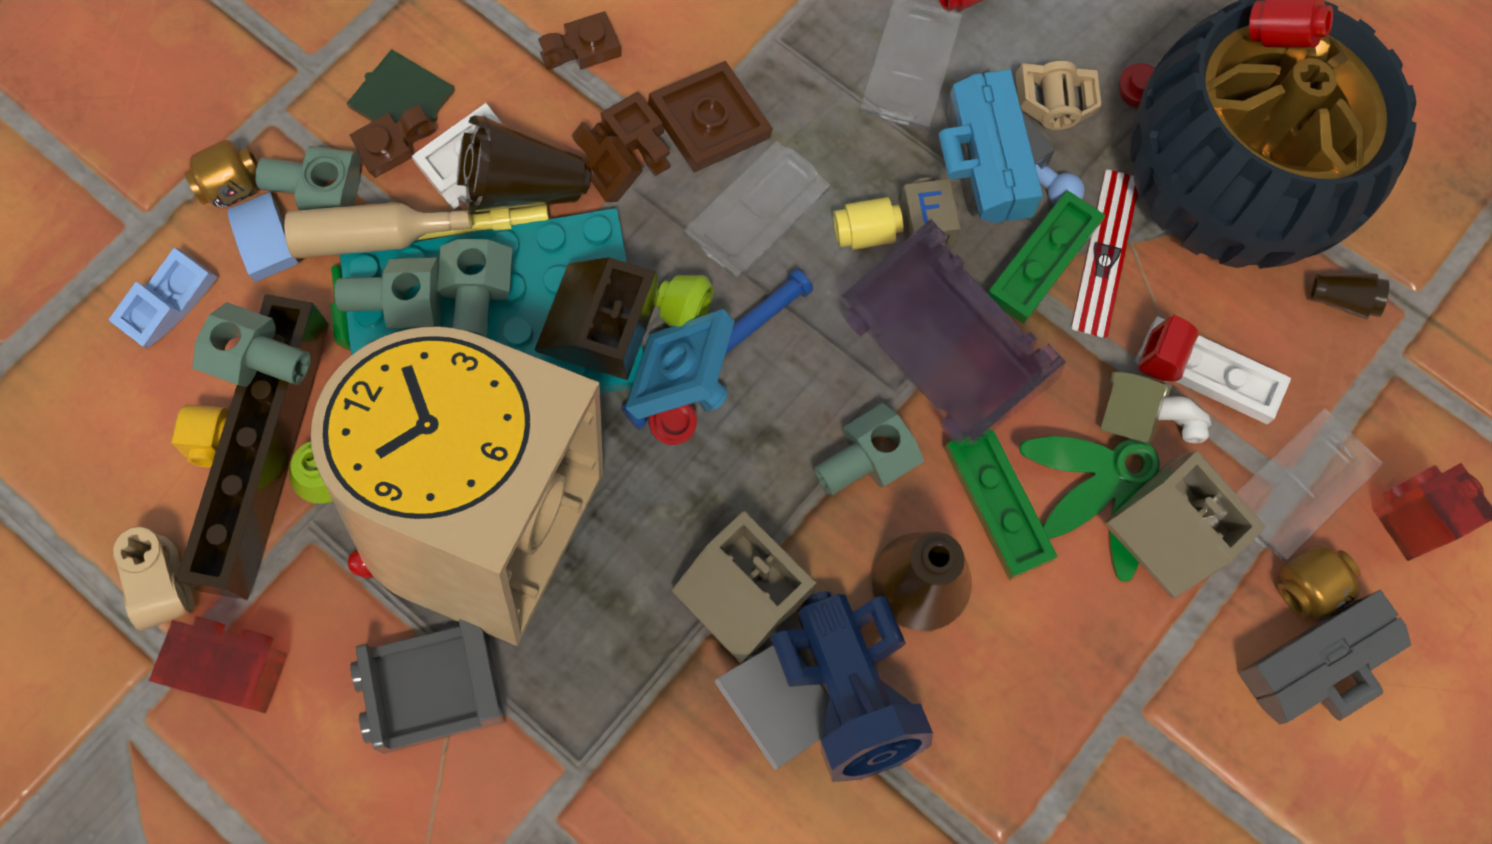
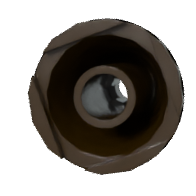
M477 115L470 117L468 123L475 125L473 134L465 132L463 134L457 168V185L466 186V198L458 197L462 210L478 212L575 203L579 200L581 194L585 195L588 192L591 173L589 167H585L581 156L489 118Z
M917 532L900 536L882 550L874 565L872 576V592L874 597L886 596L898 625L903 628L932 632L947 626L963 612L970 598L972 578L967 560L960 544L947 534L940 532Z

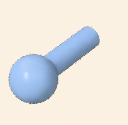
M1035 165L1039 182L1048 189V198L1054 206L1066 190L1083 199L1085 188L1078 176L1072 173L1058 174L1048 166L1041 169L1038 165Z

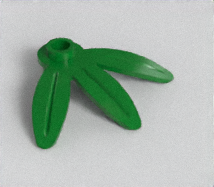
M1064 436L1035 437L1023 440L1019 446L1022 456L1047 468L1066 472L1094 473V476L1067 492L1052 508L1042 525L1049 539L1062 536L1080 527L1097 515L1114 499L1111 511L1112 516L1159 471L1160 466L1159 456L1153 446L1134 439L1119 443L1113 451L1093 442ZM1131 454L1137 455L1141 460V467L1135 473L1128 471L1125 466V460ZM1109 530V550L1115 575L1120 581L1129 582L1133 578L1139 562Z

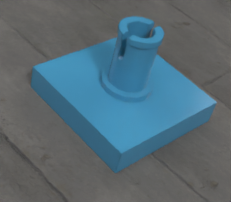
M724 309L689 320L682 326H672L649 334L626 405V409L635 418H645L698 402L705 411H710L711 408L715 410L723 404L728 395V390L718 382V378L734 325V320Z

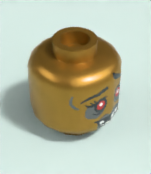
M223 140L193 154L189 160L190 170L185 172V176L193 193L202 204L210 203L216 208L223 209L257 192L256 168L258 160L248 147L241 150L232 141Z
M1315 545L1283 566L1280 573L1282 583L1278 585V590L1285 603L1298 616L1302 618L1310 616L1313 619L1325 620L1357 598L1360 589L1356 577L1360 575V569L1354 559L1345 551L1339 550L1335 552L1327 546Z

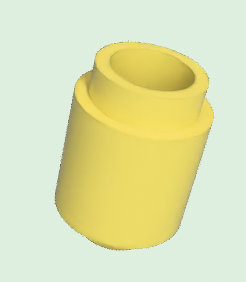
M889 197L844 204L842 210L833 211L834 230L839 248L849 246L851 250L892 244L896 242V233L903 232V218L900 206L892 205Z

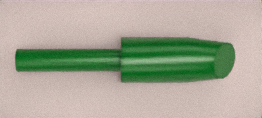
M338 265L331 267L334 300L336 281L342 278L341 267ZM335 301L330 305L334 340L342 348L350 350L346 312L338 310Z

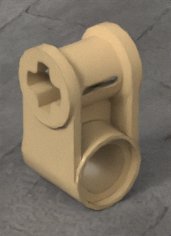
M135 527L123 532L114 544L113 558L117 565L124 592L125 609L134 627L139 631H143L193 613L194 599L190 587L176 580L181 561L175 543L168 537L155 534L147 528Z

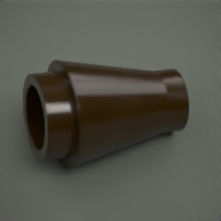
M1377 273L1317 274L1312 287L1311 301L1326 304L1365 320L1369 316L1381 317L1388 299L1389 280L1378 278Z

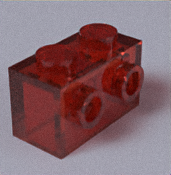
M1462 463L1443 473L1437 465L1428 468L1385 492L1390 502L1373 510L1407 561L1456 541L1492 520V505L1485 497L1482 485L1473 475L1468 473Z
M199 616L194 617L192 625L172 620L149 681L266 714L287 657V653L271 647L274 638L247 629H243L240 638L223 634L225 624Z

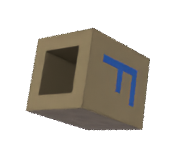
M925 177L917 179L910 184H904L899 206L902 212L908 254L913 255L954 249L961 227L951 180H935L934 178Z

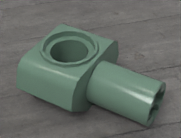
M308 146L303 163L261 158L256 168V184L260 190L295 194V202L299 211L354 206L360 184V155L354 151ZM336 179L332 185L323 187L326 182Z
M457 239L440 246L437 292L445 298L455 299L453 328L487 338L489 300H505L509 296L512 263L511 247L488 239ZM474 264L485 265L483 270L477 274H465V271Z
M437 257L389 259L382 277L339 278L335 284L337 308L340 312L383 311L386 328L440 327L442 295L437 292L439 260ZM420 285V290L415 297L404 300V295L409 288Z
M226 302L210 313L195 341L192 369L243 387L251 383L257 371L297 385L302 382L308 372L310 354L307 351L273 340L276 330L272 318ZM240 337L235 347L225 350L230 340Z
M881 403L844 426V436L850 446L814 467L813 471L824 491L832 497L867 474H870L880 488L885 487L923 463L924 459L914 436L900 416L885 403ZM877 436L888 437L894 442L896 449L889 453L878 451L873 446L871 440Z

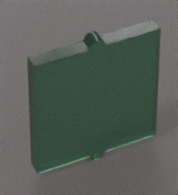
M391 49L373 72L365 74L366 80L348 100L347 105L350 109L372 122L387 113H390L398 122L406 110L420 105L424 113L429 115L431 121L435 122L438 119L437 113L452 96L455 89L451 84Z

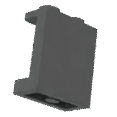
M460 619L459 627L377 647H370L368 644L356 646L357 661L351 662L350 670L356 692L363 691L366 711L359 714L360 729L364 742L366 744L372 742L374 750L385 754L505 723L488 634L481 627Z

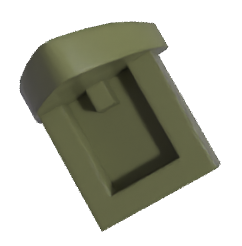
M1112 372L1110 382L1114 384L1100 430L1147 444L1151 443L1164 399L1169 397L1171 386L1163 380L1145 374Z

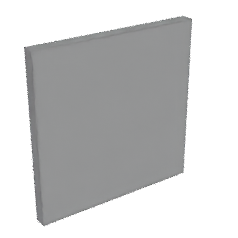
M774 646L767 648L714 681L774 770H777L822 739L829 703L828 695L820 684L788 686ZM801 659L803 666L807 667L804 661Z

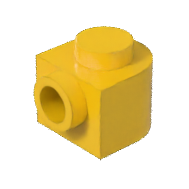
M190 404L182 406L176 419L171 444L187 458L188 463L211 468L229 409L227 407Z

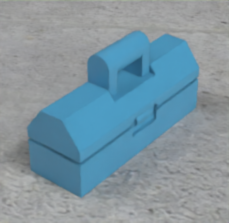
M1011 69L987 72L983 76L982 73L974 74L954 84L950 95L958 127L944 129L938 134L948 178L960 179L970 177L980 220L999 223L1004 222L1005 219L1006 221L1032 218L1043 194ZM968 143L971 160L964 161L960 144Z

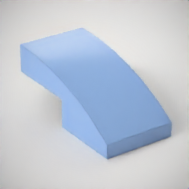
M271 192L227 209L240 255L248 275L254 282L299 264L298 259H294L288 250L284 220Z
M174 247L149 283L144 285L135 282L108 320L142 347L149 348L173 329L192 310L218 277L187 253Z

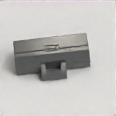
M1380 589L1358 598L1328 619L1322 620L1239 671L1238 674L1254 698H1259L1256 701L1260 707L1279 725L1288 723L1321 701L1325 704L1331 715L1341 721L1383 694V689L1371 670L1411 646L1406 624L1401 617L1396 618L1399 614ZM1351 674L1357 684L1344 693L1339 694L1333 685Z

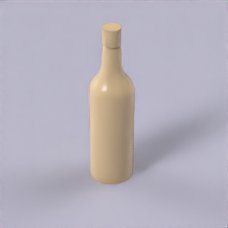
M398 202L288 211L284 221L287 247L294 259L404 249L409 247L419 237L428 233L472 228L469 210L423 213Z

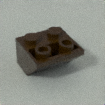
M610 257L568 263L537 341L535 351L628 380L659 297L656 271Z

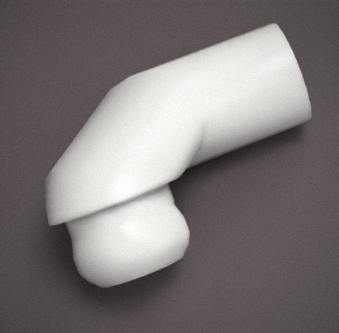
M1165 397L1158 420H1173L1183 429V440L1188 443L1205 442L1209 437L1208 427L1212 425L1209 415L1187 397Z

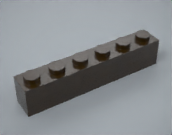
M268 294L264 296L259 314L273 319L276 330L273 340L309 352L310 366L305 378L297 385L257 371L248 386H236L176 578L177 581L200 592L248 600L329 326V323L313 302Z

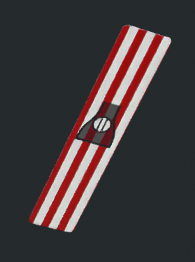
M1106 170L1104 173L1097 210L1106 216L1090 238L1071 326L1075 331L1102 338H1107L1109 335L1138 194L1133 175L1113 170Z

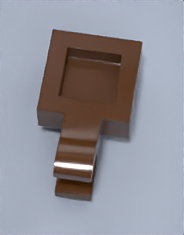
M605 11L564 24L565 35L549 33L538 38L542 49L540 55L546 69H553L576 59L580 70L621 57V45Z
M639 92L600 113L601 122L610 135L619 136L630 153L638 149L647 167L655 176L671 168L670 163L665 158L670 155L669 150L663 141L658 138V136L664 134L663 122Z
M416 105L406 110L398 122L390 113H387L349 134L368 173L377 178L411 159L413 153L409 145L430 136L436 131V128L429 115L424 113L420 105Z
M581 122L572 134V137L589 158L585 163V167L590 169V180L605 202H618L643 172V169L619 136H611L606 127L601 123H597L590 130L585 122Z

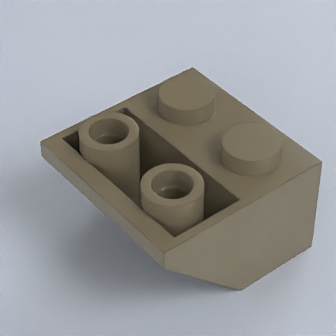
M1198 450L1171 459L1104 523L1170 598L1178 597L1232 562L1266 528L1262 521Z
M742 511L703 549L671 592L742 664L813 595L816 582L745 511Z

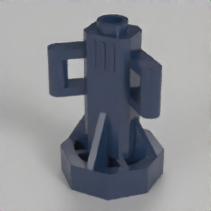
M830 591L814 594L804 602L805 606L798 611V620L802 629L782 630L771 636L772 644L788 686L824 684L829 697L823 736L820 741L821 753L832 782L865 779L900 766L931 746L933 731L921 703L912 704L880 679L875 664L906 644L886 596L876 597L852 612L845 594L833 596ZM874 619L882 640L867 648L860 628ZM797 648H809L816 666L804 667Z

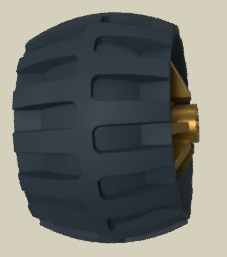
M1239 0L1206 17L1186 32L1164 55L1150 76L1142 93L1132 125L1130 154L1131 161L1135 162L1133 171L1134 183L1139 197L1144 196L1151 208V217L1162 230L1167 228L1174 236L1181 240V246L1196 255L1203 253L1218 259L1221 265L1234 268L1258 265L1259 269L1289 265L1304 258L1320 254L1349 237L1375 214L1394 188L1398 177L1407 163L1417 123L1412 121L1417 103L1413 85L1407 84L1402 72L1403 63L1393 49L1388 50L1374 35L1376 31L1361 19L1356 21L1339 11V6L1325 1V5H1331L1333 9L1332 28L1329 36L1322 37L1316 48L1264 47L1262 42H1252L1249 33L1251 11L1256 1L1266 0Z

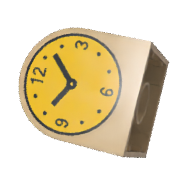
M420 327L395 332L367 344L344 361L330 377L316 403L311 423V447L320 476L362 561L374 578L391 592L406 600L456 621L460 619L481 627L489 635L518 646L604 474L599 382L483 336L447 327Z

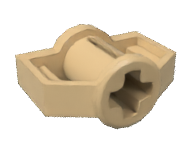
M1054 61L1045 65L1022 63L1015 73L1020 108L1041 122L1042 126L1047 129L1063 130L1073 127L1093 116L1102 106L1097 70L1078 69L1072 62ZM1034 82L1042 88L1044 106L1036 101ZM1074 86L1081 87L1084 109L1082 112L1076 107Z

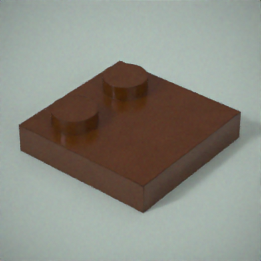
M726 61L649 93V106L663 122L665 131L694 173L766 141L771 137L772 126Z

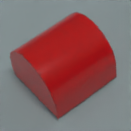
M1177 315L1165 319L1151 330L1137 366L1139 367L1138 371L1163 381H1178L1182 379L1199 335L1198 329L1192 323Z

